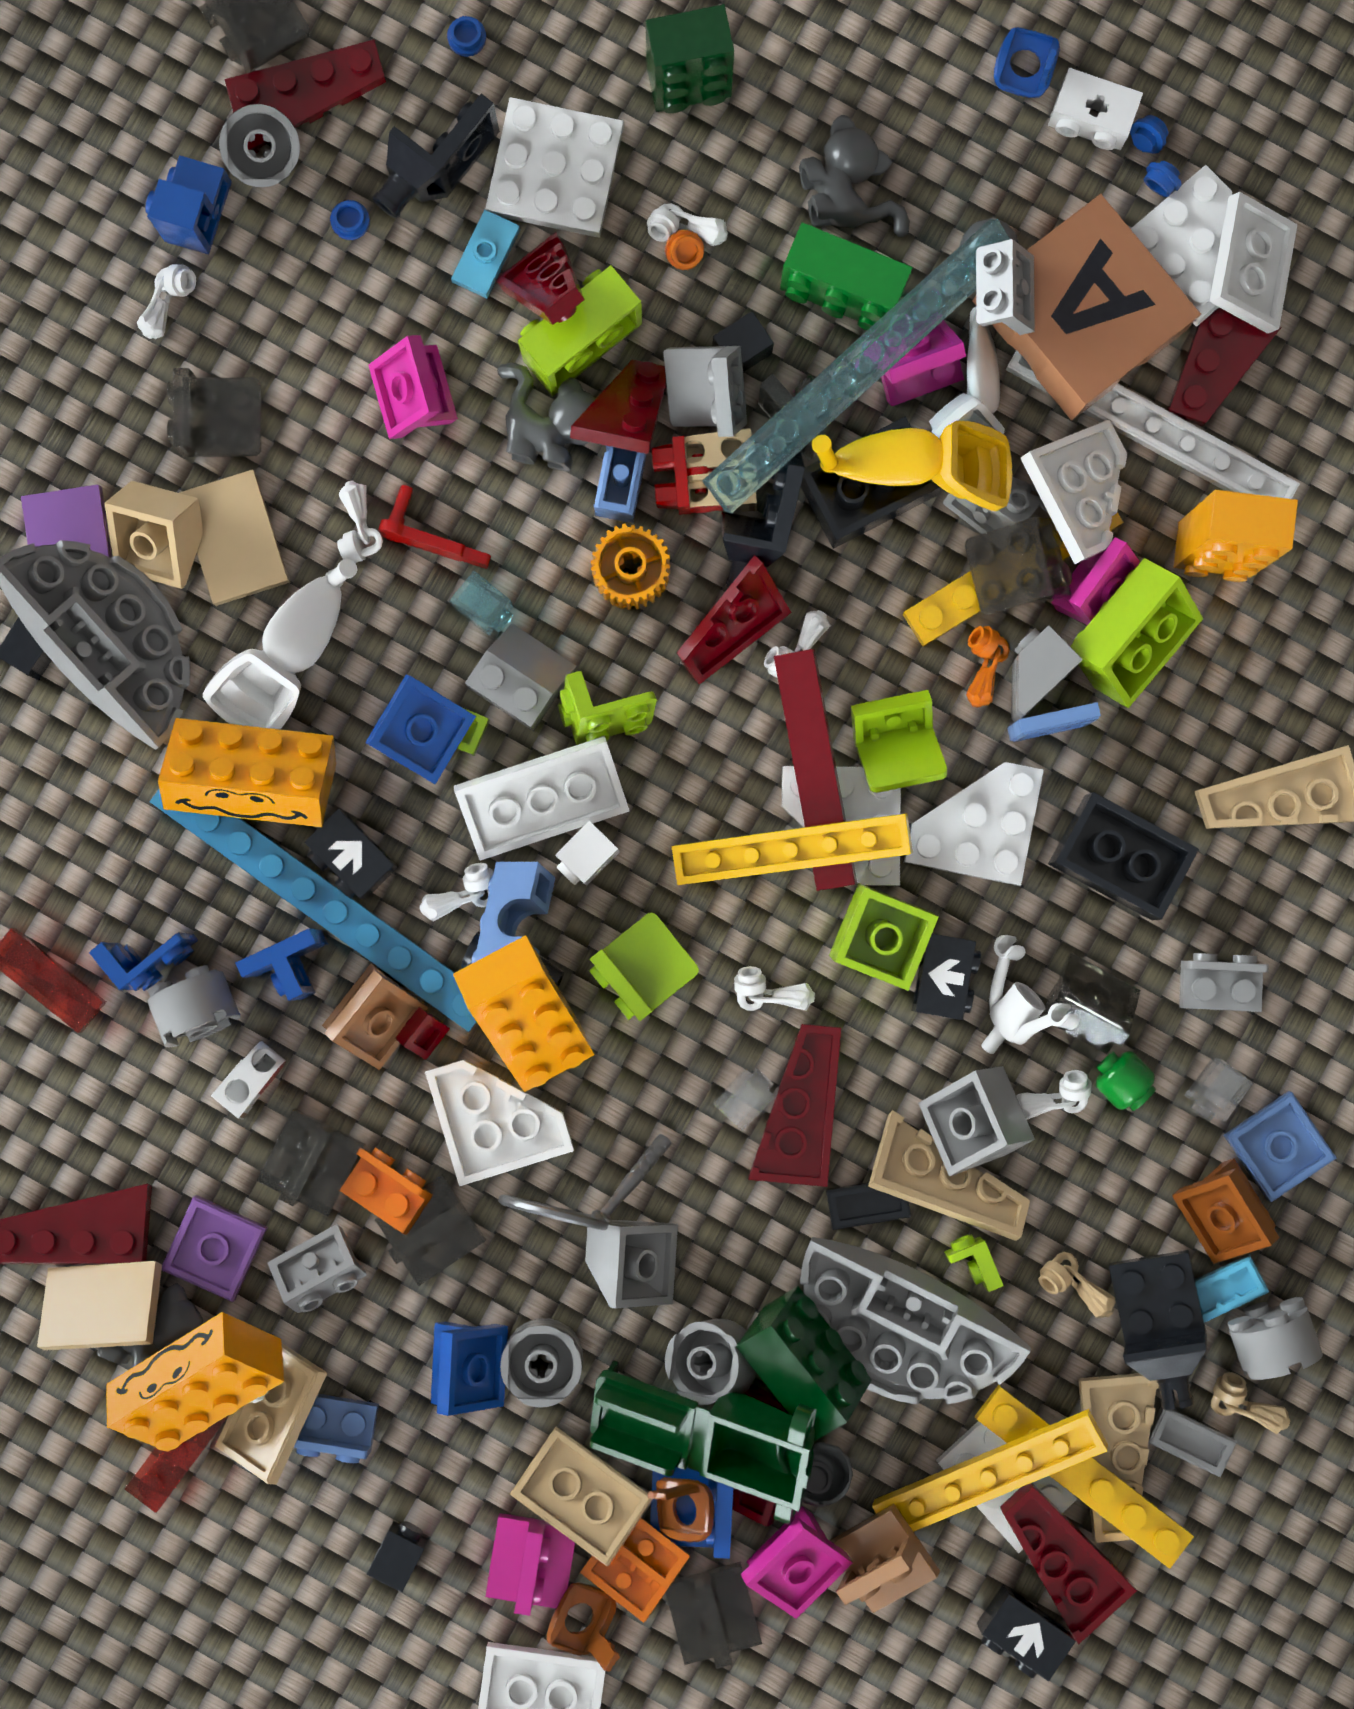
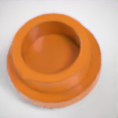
M691 230L676 231L666 242V258L677 269H692L703 258V241Z

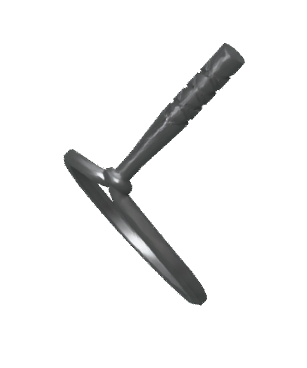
M659 1134L652 1145L645 1151V1154L639 1158L638 1163H635L630 1172L627 1173L601 1211L595 1210L592 1212V1215L510 1195H500L498 1201L501 1205L598 1230H606L608 1223L611 1221L610 1215L640 1184L645 1175L652 1169V1166L660 1159L659 1157L665 1153L672 1143L666 1136Z

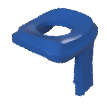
M1012 28L1005 37L995 62L994 80L998 88L1027 98L1042 96L1049 88L1060 52L1058 39L1024 28ZM1029 50L1039 58L1040 69L1033 76L1020 77L1011 68L1010 60L1012 56L1018 51Z

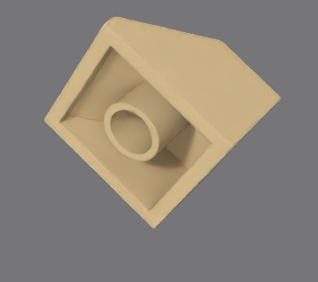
M130 481L105 502L113 556H120L134 565L150 580L182 589L187 584L203 535L199 498Z

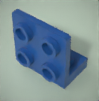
M178 932L143 961L128 944L123 947L120 943L101 942L89 953L119 990L137 991L142 988L146 991L163 978L160 971L171 963L177 966L192 955L194 950L191 946L198 939L194 934Z
M677 1467L672 1476H665L653 1471L652 1491L656 1490V1482L663 1477L692 1479L707 1485L712 1491L714 1499V1525L708 1538L700 1542H685L666 1537L678 1546L713 1548L714 1558L730 1559L733 1487L700 1476V1472L689 1468L684 1470ZM689 1495L678 1497L676 1502L677 1515L684 1524L691 1525L696 1518L695 1503ZM653 1499L651 1502L650 1524L660 1531L657 1499Z

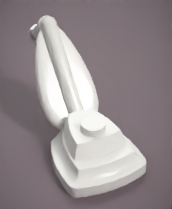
M976 307L970 312L967 394L962 393L954 398L929 421L932 428L931 432L938 438H940L944 428L955 421L979 423L1003 434L1005 428L993 415L998 409L1000 402V375L995 343L988 326H981L977 323Z
M343 559L335 569L329 570L325 576L314 579L295 592L276 611L267 624L262 639L263 650L248 649L234 656L213 676L203 692V698L221 718L229 724L281 729L295 708L301 690V683L295 673L302 672L313 666L329 643L340 611L342 596L340 587L345 580L356 575V563L351 559Z

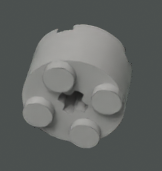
M253 104L244 106L229 116L221 129L219 149L226 168L235 178L250 186L269 187L280 183L293 171L298 162L300 143L296 129L282 112L271 106ZM255 134H262L263 141L270 142L271 145L270 150L263 152L262 158H257L255 151L248 150V142L255 140Z
M204 965L186 972L185 980L173 985L170 981H166L148 989L150 998L147 1000V1003L165 1047L179 1046L176 1038L187 1036L189 1042L202 1039L230 1026L229 1018L235 1020L241 1018L222 971H217V969L209 971L208 966Z
M1302 1297L1287 1299L1281 1302L1279 1306L1270 1308L1267 1302L1252 1304L1244 1309L1246 1316L1238 1317L1228 1322L1229 1332L1244 1375L1248 1374L1250 1379L1263 1380L1291 1374L1289 1367L1298 1362H1301L1303 1369L1318 1362L1323 1356L1308 1308Z
M549 1318L534 1319L516 1328L509 1338L501 1358L500 1368L504 1384L518 1400L526 1405L541 1408L558 1404L574 1390L581 1376L584 1358L583 1349L578 1337L571 1327ZM538 1354L546 1355V1360L552 1361L548 1364L547 1370H540L539 1363L532 1362L537 1360Z
M712 1319L691 1323L678 1334H675L666 1349L665 1370L669 1380L672 1379L679 1390L676 1392L680 1396L699 1402L698 1405L716 1403L719 1397L731 1392L746 1393L755 1379L756 1371L736 1346L747 1330L738 1323L728 1319Z

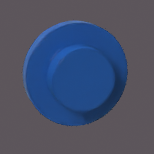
M462 16L453 21L449 26L447 39L450 48L456 54L469 57L478 54L483 49L486 43V32L479 20L469 16Z
M1146 115L1143 118L1137 119L1132 124L1130 135L1137 149L1142 152L1156 154L1166 145L1168 129L1165 123L1158 117Z
M1161 161L1160 163L1151 162L1147 166V174L1143 180L1158 195L1169 197L1172 192L1178 191L1182 186L1178 178L1180 172L1172 164Z
M346 200L334 207L330 216V222L334 232L339 237L345 240H355L367 232L370 225V217L366 208L361 203L354 200Z

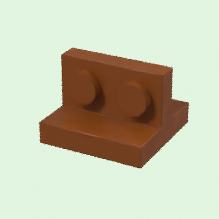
M1235 1158L1222 1162L1202 1181L1182 1187L1172 1195L1213 1264L1272 1246L1280 1238L1274 1229L1276 1227L1275 1223Z

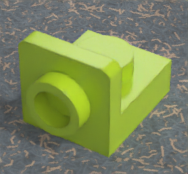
M972 1234L962 1236L950 1243L951 1249L944 1251L947 1260L951 1264L969 1256L972 1257L973 1260L967 1262V1266L976 1285L982 1283L988 1292L1004 1286L988 1246L981 1237L974 1239Z

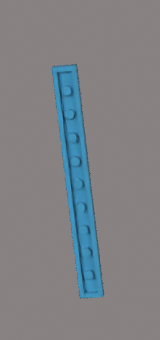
M160 789L152 797L150 803L466 1031L470 1032L477 1023L467 1008L453 976V973H455L453 970L353 898L350 899L339 888L242 818L164 810Z

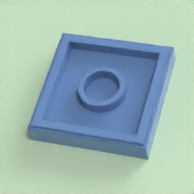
M1098 702L1019 719L1007 729L1010 741L1018 742L1086 727L1099 719L1101 714Z
M1290 1091L1224 1134V1137L1269 1202H1273L1336 1159V1156L1303 1107Z

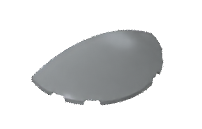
M64 540L54 545L35 546V543L3 555L0 558V587L12 608L42 650L61 672L99 709L132 735L155 750L158 749L170 736L175 718H180L183 710L180 709L184 689L190 684L189 656L182 655L178 634L182 631V627L165 596L134 565L120 556L108 557L90 549V544Z
M816 1237L811 1238L802 1264L800 1284H803L804 1294L815 1303L821 1316L832 1329L839 1333L847 1349L866 1368L867 1374L872 1379L867 1388L868 1390L896 1401L919 1404L922 1399H944L946 1404L962 1402L975 1398L979 1390L994 1382H997L999 1385L1002 1384L1021 1366L1030 1353L1031 1347L996 1317L972 1300L929 1275L901 1262L857 1246Z

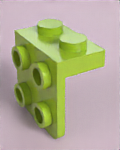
M582 671L566 674L564 690H560L562 704L558 705L563 726L571 727L576 745L603 736L608 741L610 736L625 732V735H635L645 731L648 725L652 723L657 699L655 693L650 691L593 707Z
M929 690L851 705L853 739L869 789L872 792L879 793L946 778L947 765L933 729L932 699Z
M655 913L646 914L608 946L592 956L590 961L595 966L589 970L603 989L610 984L619 995V998L614 1003L629 1020L635 1015L639 1021L687 984L699 972L697 964Z

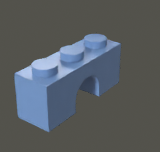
M496 862L494 874L490 878L488 885L489 896L485 913H483L480 920L481 931L477 949L472 956V963L520 939L522 936H515L516 930L520 922L526 917L533 914H548L555 877L539 862ZM534 947L537 954L539 955L540 951Z

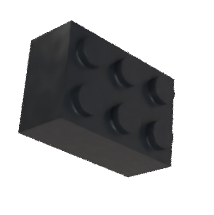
M905 416L872 434L912 427ZM820 460L805 467L801 488L833 549L936 497L941 490V487L932 480L911 486H886L860 482L839 476L836 473L823 471L820 467Z
M1091 792L1082 799L1048 865L1153 921L1162 920L1199 849L1099 794Z

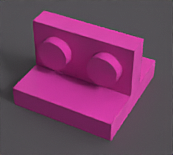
M939 314L866 341L869 355L878 365L886 399L891 407L964 380L960 363L961 358L967 357L964 343Z
M421 335L406 336L368 365L389 439L403 438L418 427L449 425L458 419L437 345H423Z
M1114 538L1105 551L1080 562L1051 603L1057 611L1088 625L1097 615L1103 603L1112 597L1123 584L1129 572L1134 570L1140 561L1126 542Z
M802 1506L799 1512L797 1511L791 1525L784 1523L746 1561L749 1567L740 1575L746 1586L797 1619L853 1562L847 1552L827 1539L812 1512Z
M499 1513L485 1597L516 1602L514 1613L527 1616L531 1614L532 1605L557 1608L568 1588L575 1542L545 1520Z

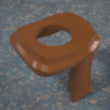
M663 1477L656 1482V1490L650 1491L648 1498L657 1499L660 1531L678 1541L700 1542L708 1538L714 1525L715 1513L714 1499L710 1488L704 1483L692 1479ZM689 1495L695 1503L696 1518L691 1525L684 1524L677 1515L676 1502L678 1497Z
M572 1583L565 1591L551 1618L547 1631L548 1643L555 1648L579 1656L591 1653L603 1670L610 1672L620 1656L615 1649V1645L604 1636L615 1615L616 1601L601 1589L583 1583ZM580 1603L589 1605L593 1616L588 1627L579 1632L567 1630L565 1619L569 1609Z

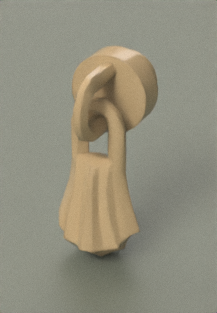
M1062 1252L1057 1254L1052 1261L1046 1262L1040 1269L1038 1280L1042 1288L1047 1292L1057 1294L1058 1292H1064L1072 1285L1096 1318H1108L1113 1314L1116 1303L1115 1297L1079 1274L1077 1259L1071 1253ZM1063 1260H1069L1071 1266H1062L1061 1263ZM1074 1276L1080 1281L1079 1284L1073 1279Z
M1227 1372L1217 1378L1213 1387L1214 1394L1211 1399V1408L1217 1414L1228 1416L1236 1412L1253 1419L1276 1435L1281 1430L1289 1427L1290 1418L1285 1407L1245 1400L1248 1391L1246 1381L1240 1375ZM1220 1400L1224 1402V1405L1227 1407L1226 1409L1220 1408ZM1244 1405L1247 1406V1409L1243 1410L1238 1408V1406Z

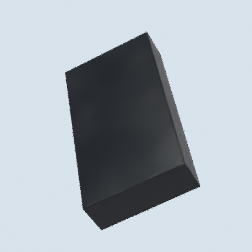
M869 1182L826 1189L833 1230L910 1218L909 1201L868 1187Z

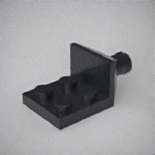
M481 93L474 103L472 101L467 102L459 112L457 117L458 123L450 133L444 132L436 140L432 149L434 152L432 155L394 126L389 132L386 161L390 176L379 192H376L372 197L373 201L384 212L397 219L402 209L414 197L421 202L447 198L500 132L494 103Z
M784 445L782 456L776 455L774 458L771 479H774L773 489L775 490L774 494L767 493L763 507V517H766L765 519L722 511L720 518L722 538L728 559L732 562L729 577L726 581L728 588L754 555L763 562L765 567H769L786 553L805 470L799 447Z
M1189 1250L1109 1263L1125 1340L1123 1353L1125 1364L1148 1380L1157 1381L1163 1409H1175L1176 1399L1174 1390H1176L1180 1409L1193 1405L1194 1398L1191 1395L1188 1378L1189 1375H1192L1206 1352L1207 1333Z

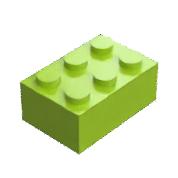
M612 265L603 272L597 269L582 282L583 288L581 289L585 300L576 306L577 310L572 317L561 323L556 322L554 325L544 319L542 321L535 319L526 325L520 333L522 337L518 339L523 362L552 397L558 393V389L563 381L569 377L575 379L642 325L641 300Z
M1143 558L1138 566L1129 572L1123 584L1112 597L1103 603L1097 615L1086 628L1077 634L1070 647L1082 658L1078 665L1094 689L1129 708L1204 618L1179 576Z

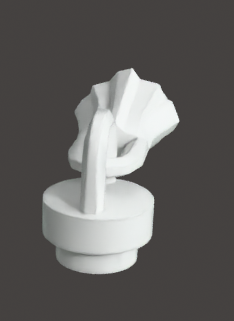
M672 203L663 204L655 209L647 220L649 235L659 242L667 241L679 229L695 232L703 241L711 246L722 244L728 237L724 220L713 217L694 216L683 212L679 206ZM682 218L688 220V226L679 223Z
M172 264L167 268L161 269L156 275L154 281L156 289L153 297L137 321L138 328L145 337L149 339L163 337L168 307L172 296L184 297L195 289L196 276L186 265ZM161 292H167L164 300L159 297Z
M348 481L340 490L339 497L346 507L349 516L356 522L358 532L352 530L344 533L343 538L339 539L337 544L343 559H351L357 563L365 560L366 556L377 553L382 547L383 539L378 530L367 527L366 485ZM369 536L375 537V544L365 548L363 542L368 545L370 544Z
M820 610L806 613L795 651L785 646H775L769 650L764 660V666L768 668L769 674L778 678L774 656L798 652L801 649L803 651L809 650L831 626L827 620V614Z
M475 863L468 866L464 870L465 875L462 878L466 890L425 895L420 905L421 913L428 919L435 921L462 904L471 901L478 907H486L488 899L481 900L480 897L485 894L484 890L486 889L489 896L488 885L490 878L494 874L493 870L488 868L486 863Z
M743 967L739 969L738 975L734 978L737 1001L740 1007L747 1011H755L761 1008L763 1002L777 1003L807 1011L815 999V992L812 991L807 983L767 990L766 977L762 974L761 969L757 967ZM746 996H749V999L755 1002L753 1004H748L746 1001Z
M1071 1070L1066 1072L1064 1077L1060 1079L1059 1093L1034 1094L1027 1092L1018 1094L1016 1097L1026 1120L1045 1112L1062 1108L1071 1114L1078 1113L1085 1109L1088 1103L1092 1083L1086 1073L1079 1070ZM1062 1098V1103L1056 1104L1053 1099ZM1077 1101H1079L1078 1106L1072 1107V1106L1076 1105Z

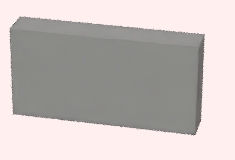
M1161 1405L1151 1426L1148 1443L1221 1478L1237 1441L1176 1410H1165Z

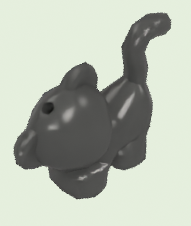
M841 115L837 117L831 126L830 138L824 146L825 167L815 157L802 159L799 165L803 189H815L818 194L812 195L808 201L812 226L833 225L854 228L864 223H875L890 216L894 219L895 235L901 238L909 234L910 220L905 207L892 200L877 206L867 207L852 187V184L862 183L871 176L881 175L886 172L892 164L889 156L878 149L877 144L868 133L856 128L854 122L848 116Z
M516 363L500 365L497 372L501 378H516L518 381V385L511 395L510 409L505 418L508 434L506 452L512 454V460L526 464H535L538 452H543V460L548 461L549 468L571 471L573 459L564 445L570 443L585 446L589 443L570 438L571 425L596 398L589 392L584 391L578 380L569 377L559 387L558 397L552 402L549 409V417L544 418L526 405L527 396L534 382L528 368Z
M175 1283L164 1291L160 1303L157 1304L153 1344L99 1347L97 1355L117 1364H128L131 1357H133L131 1367L133 1368L202 1325L203 1318L194 1303L187 1299L184 1288Z

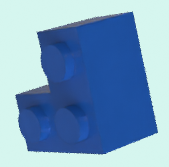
M179 155L176 167L170 168L166 181L159 179L155 191L151 190L148 194L145 211L148 214L147 217L165 242L209 255L232 181L224 168Z

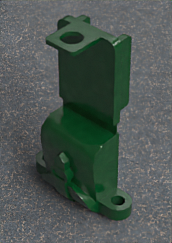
M614 1360L608 1370H603L600 1373L595 1384L590 1426L593 1434L590 1438V1447L592 1449L665 1476H672L677 1467L684 1470L687 1468L700 1472V1476L776 1503L774 1520L788 1525L792 1524L797 1511L799 1512L805 1489L812 1472L815 1408L799 1403L795 1412L789 1415L745 1394L731 1392L719 1397L710 1411L699 1407V1402L619 1374L618 1361Z

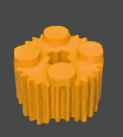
M622 524L620 529L614 526L613 532L607 530V536L600 538L601 544H596V552L592 553L591 571L594 584L598 587V592L604 595L606 601L610 599V603L620 609L627 608L630 610L632 606L639 609L641 604L647 607L648 601L654 603L655 596L660 598L661 593L666 590L669 583L670 555H668L667 546H664L663 539L658 540L657 534L652 536L650 529L646 532L643 531V526L635 529L634 525L627 527L626 524ZM632 559L634 564L638 562L641 564L637 568V573L629 574L622 571L625 569L624 562L626 560Z

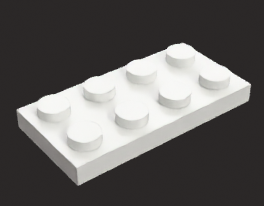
M605 736L454 785V792L480 861L581 828L588 821L593 824L629 812Z

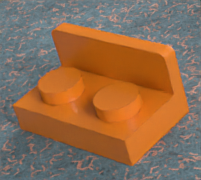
M360 1147L356 1155L361 1157V1159L339 1191L402 1234L407 1235L433 1196L432 1193L423 1188L427 1181L408 1168L402 1174L391 1167L395 1159L375 1147L372 1153Z

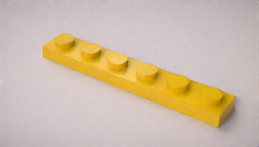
M1118 512L1112 516L1110 531L1124 523ZM1053 521L904 611L902 615L922 647L1069 558L1070 554Z
M907 813L671 846L677 885L913 853Z
M999 1384L974 1416L976 1420L1006 1443L1051 1425ZM1093 1457L1049 1475L1169 1569L1194 1538L1188 1530Z
M1087 1409L876 1498L872 1507L877 1514L895 1504L914 1532L1107 1452L1108 1443L1090 1410Z

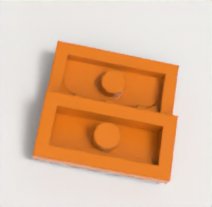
M641 1518L609 1566L604 1565L598 1559L591 1556L580 1573L645 1623L691 1555Z

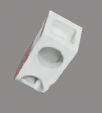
M260 1041L243 1060H240L212 1093L211 1097L235 1117L243 1120L252 1109L256 1100L284 1067L286 1060L263 1041Z

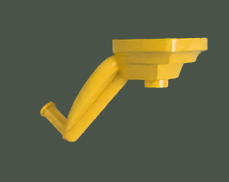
M955 421L944 428L940 438L930 431L919 428L889 430L855 440L840 448L835 454L832 449V441L826 435L815 437L811 444L813 451L818 455L821 469L828 473H836L839 476L860 482L886 486H911L932 480L951 495L960 499H967L991 511H998L1006 507L1009 502L1013 474L1008 439L1003 433L979 423Z

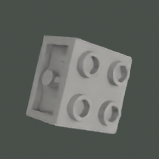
M741 346L669 347L664 350L670 423L673 427L717 426L718 437H734L747 425Z

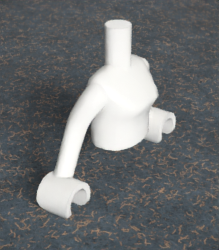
M1010 935L999 936L994 944V951L999 958L990 989L989 1015L995 1027L981 1044L982 1048L990 1054H994L1005 1039L1011 1043L1022 1045L1032 1035L1052 1025L1074 1029L1080 1023L1079 1015L1067 1014L1071 1009V1005L1064 1003H1055L1050 1007L1047 1015L1038 1018L1045 1010V1005L1039 996L1023 983L1015 982L1003 996L1010 960H1020L1026 953L1023 946L1013 945L1017 939L1015 936Z

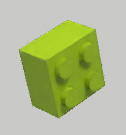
M858 883L829 957L836 963L909 991L939 917L931 911Z

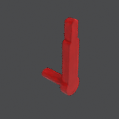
M406 485L400 486L389 519H382L378 531L382 537L456 561H463L485 569L488 568L491 560L490 554L405 526L404 517L413 494V488Z

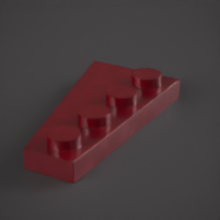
M374 39L224 79L233 113L247 105H267L282 112L291 121L294 128L308 121L311 124L323 117V113L339 104L343 106L386 82ZM255 134V140L248 142V150L258 153V149L269 142L263 141L262 134Z
M556 232L495 279L504 293L552 325L556 322H564L572 317L577 310L576 306L585 300L565 245Z
M800 1025L748 1175V1180L821 1187L828 1186L841 1038L840 1027Z
M147 1183L0 1219V1264L101 1265L146 1262L152 1185Z
M1033 1483L1022 1486L1000 1506L1002 1513L1078 1645L1137 1592L1133 1583Z

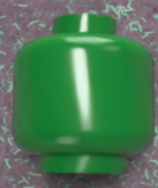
M1113 1051L1096 1067L1101 1072L1096 1080V1088L1117 1109L1124 1110L1130 1107L1132 1111H1135L1156 1091V1088L1153 1086L1155 1081L1154 1072L1132 1051L1123 1052L1119 1056Z

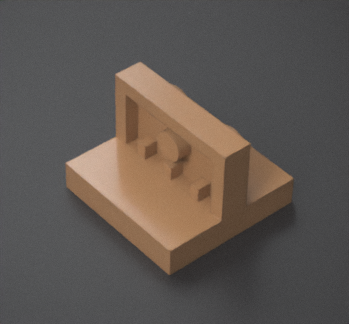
M371 963L322 1026L326 1029L324 1034L332 1042L380 1070L400 1045L395 1037L405 1026L406 1022L412 1017L418 1007L425 1011L428 1007L402 989L381 969Z
M895 1504L830 1540L847 1552L853 1562L844 1571L845 1575L836 1590L844 1605L859 1598L861 1602L865 1601L869 1609L874 1613L933 1581L940 1573V1569Z

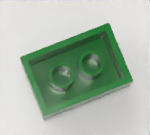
M801 222L783 265L780 290L785 291V295L795 302L805 304L809 301L822 306L821 310L829 316L843 318L844 315L858 321L857 325L866 331L878 333L881 330L888 333L913 267Z

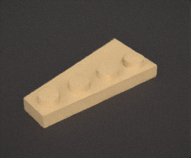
M1349 745L1194 791L1206 829L1354 822V760Z
M892 1110L888 1114L868 1187L1015 1241L1022 1237L1030 1204L1029 1199L988 1172L983 1174L976 1168L949 1176L933 1137L924 1130L920 1129L918 1131L904 1122V1117Z
M1140 1373L1078 1378L1081 1412L1087 1409L1090 1410L1108 1443L1107 1452L1093 1458L1142 1495L1144 1468L1147 1465L1149 1454L1150 1428L1153 1425L1155 1414L1156 1389L1159 1388L1157 1381H1150ZM1090 1508L1092 1536L1095 1543L1131 1540Z

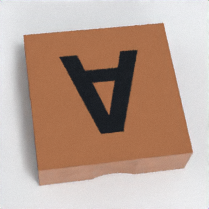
M1099 194L1027 249L1028 252L1034 255L1035 332L1019 335L1002 322L992 325L1007 344L1011 345L1025 358L1033 370L1036 379L1072 421L1111 391L1133 368L1148 362L1185 333L1199 318L1201 313L1103 195ZM975 296L974 299L972 300L975 305H976V296Z

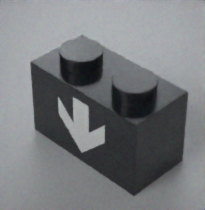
M337 809L323 823L322 827H319L304 842L311 849L307 856L322 871L329 867L339 877L335 884L350 899L357 895L360 899L366 900L398 868L393 860L340 809Z
M938 934L931 935L919 964L911 1011L963 1020L964 1012H971L974 990L968 989L971 973L977 974L981 958V951L975 950L976 941Z
M1005 1584L1001 1586L977 1622L978 1628L983 1635L981 1641L999 1655L1006 1651L1017 1659L1014 1664L1033 1679L1038 1674L1049 1682L1076 1642L1069 1629Z

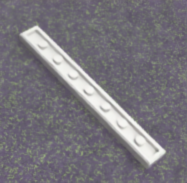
M1016 350L1006 371L1048 393L1036 379L1028 362ZM1118 383L1111 391L1083 412L1099 422L1110 419L1115 431L1224 491L1292 499L1300 485L1295 480Z

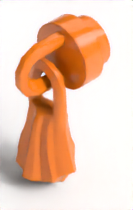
M990 626L976 627L968 639V646L971 648L972 653L984 659L966 694L967 700L971 703L972 707L976 708L992 703L995 671L998 662L1005 661L1010 652L1006 639L1001 637L1000 633ZM998 645L1002 646V648H1003V653H1002V654H1001V649L998 647ZM989 660H992V665L990 667H987Z

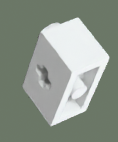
M1069 68L1062 82L1048 126L1055 128L1059 134L1066 137L1080 136L1092 140V143L1101 149L1113 150L1115 148L1121 150L1130 133L1143 93ZM1091 109L1099 112L1097 117L1089 114Z
M588 821L555 855L562 861L556 868L574 885L580 880L585 885H588L620 851L602 832Z

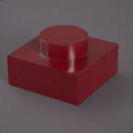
M418 1007L395 1039L405 1048L427 1060L450 1028L440 1019Z

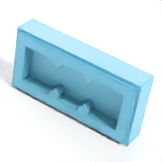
M484 209L453 273L452 283L488 299L496 282L495 279L498 278L520 232V226Z
M1250 1254L1195 1279L1204 1323L1269 1293V1289Z

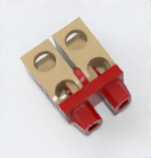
M751 428L741 429L734 437H718V432L687 437H672L673 444L652 448L654 472L675 470L676 483L655 484L657 508L678 509L679 515L726 510H741V512L757 511Z

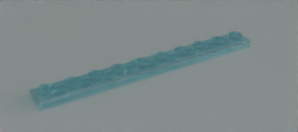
M998 219L988 220L702 480L725 512L733 513L976 291L977 248L1010 240Z

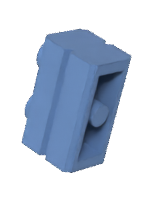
M606 446L594 504L595 516L628 523L634 522L647 454Z

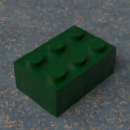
M725 4L645 20L647 72L656 112L665 110L666 113H678L685 110L689 105L699 103L713 106L724 102L726 98L732 96L734 46Z
M799 1286L764 1306L736 1346L789 1415L795 1412L799 1403L816 1409L814 1441L848 1422L872 1381L864 1365L855 1359L842 1342L839 1333L829 1326L818 1312L815 1303L803 1293Z

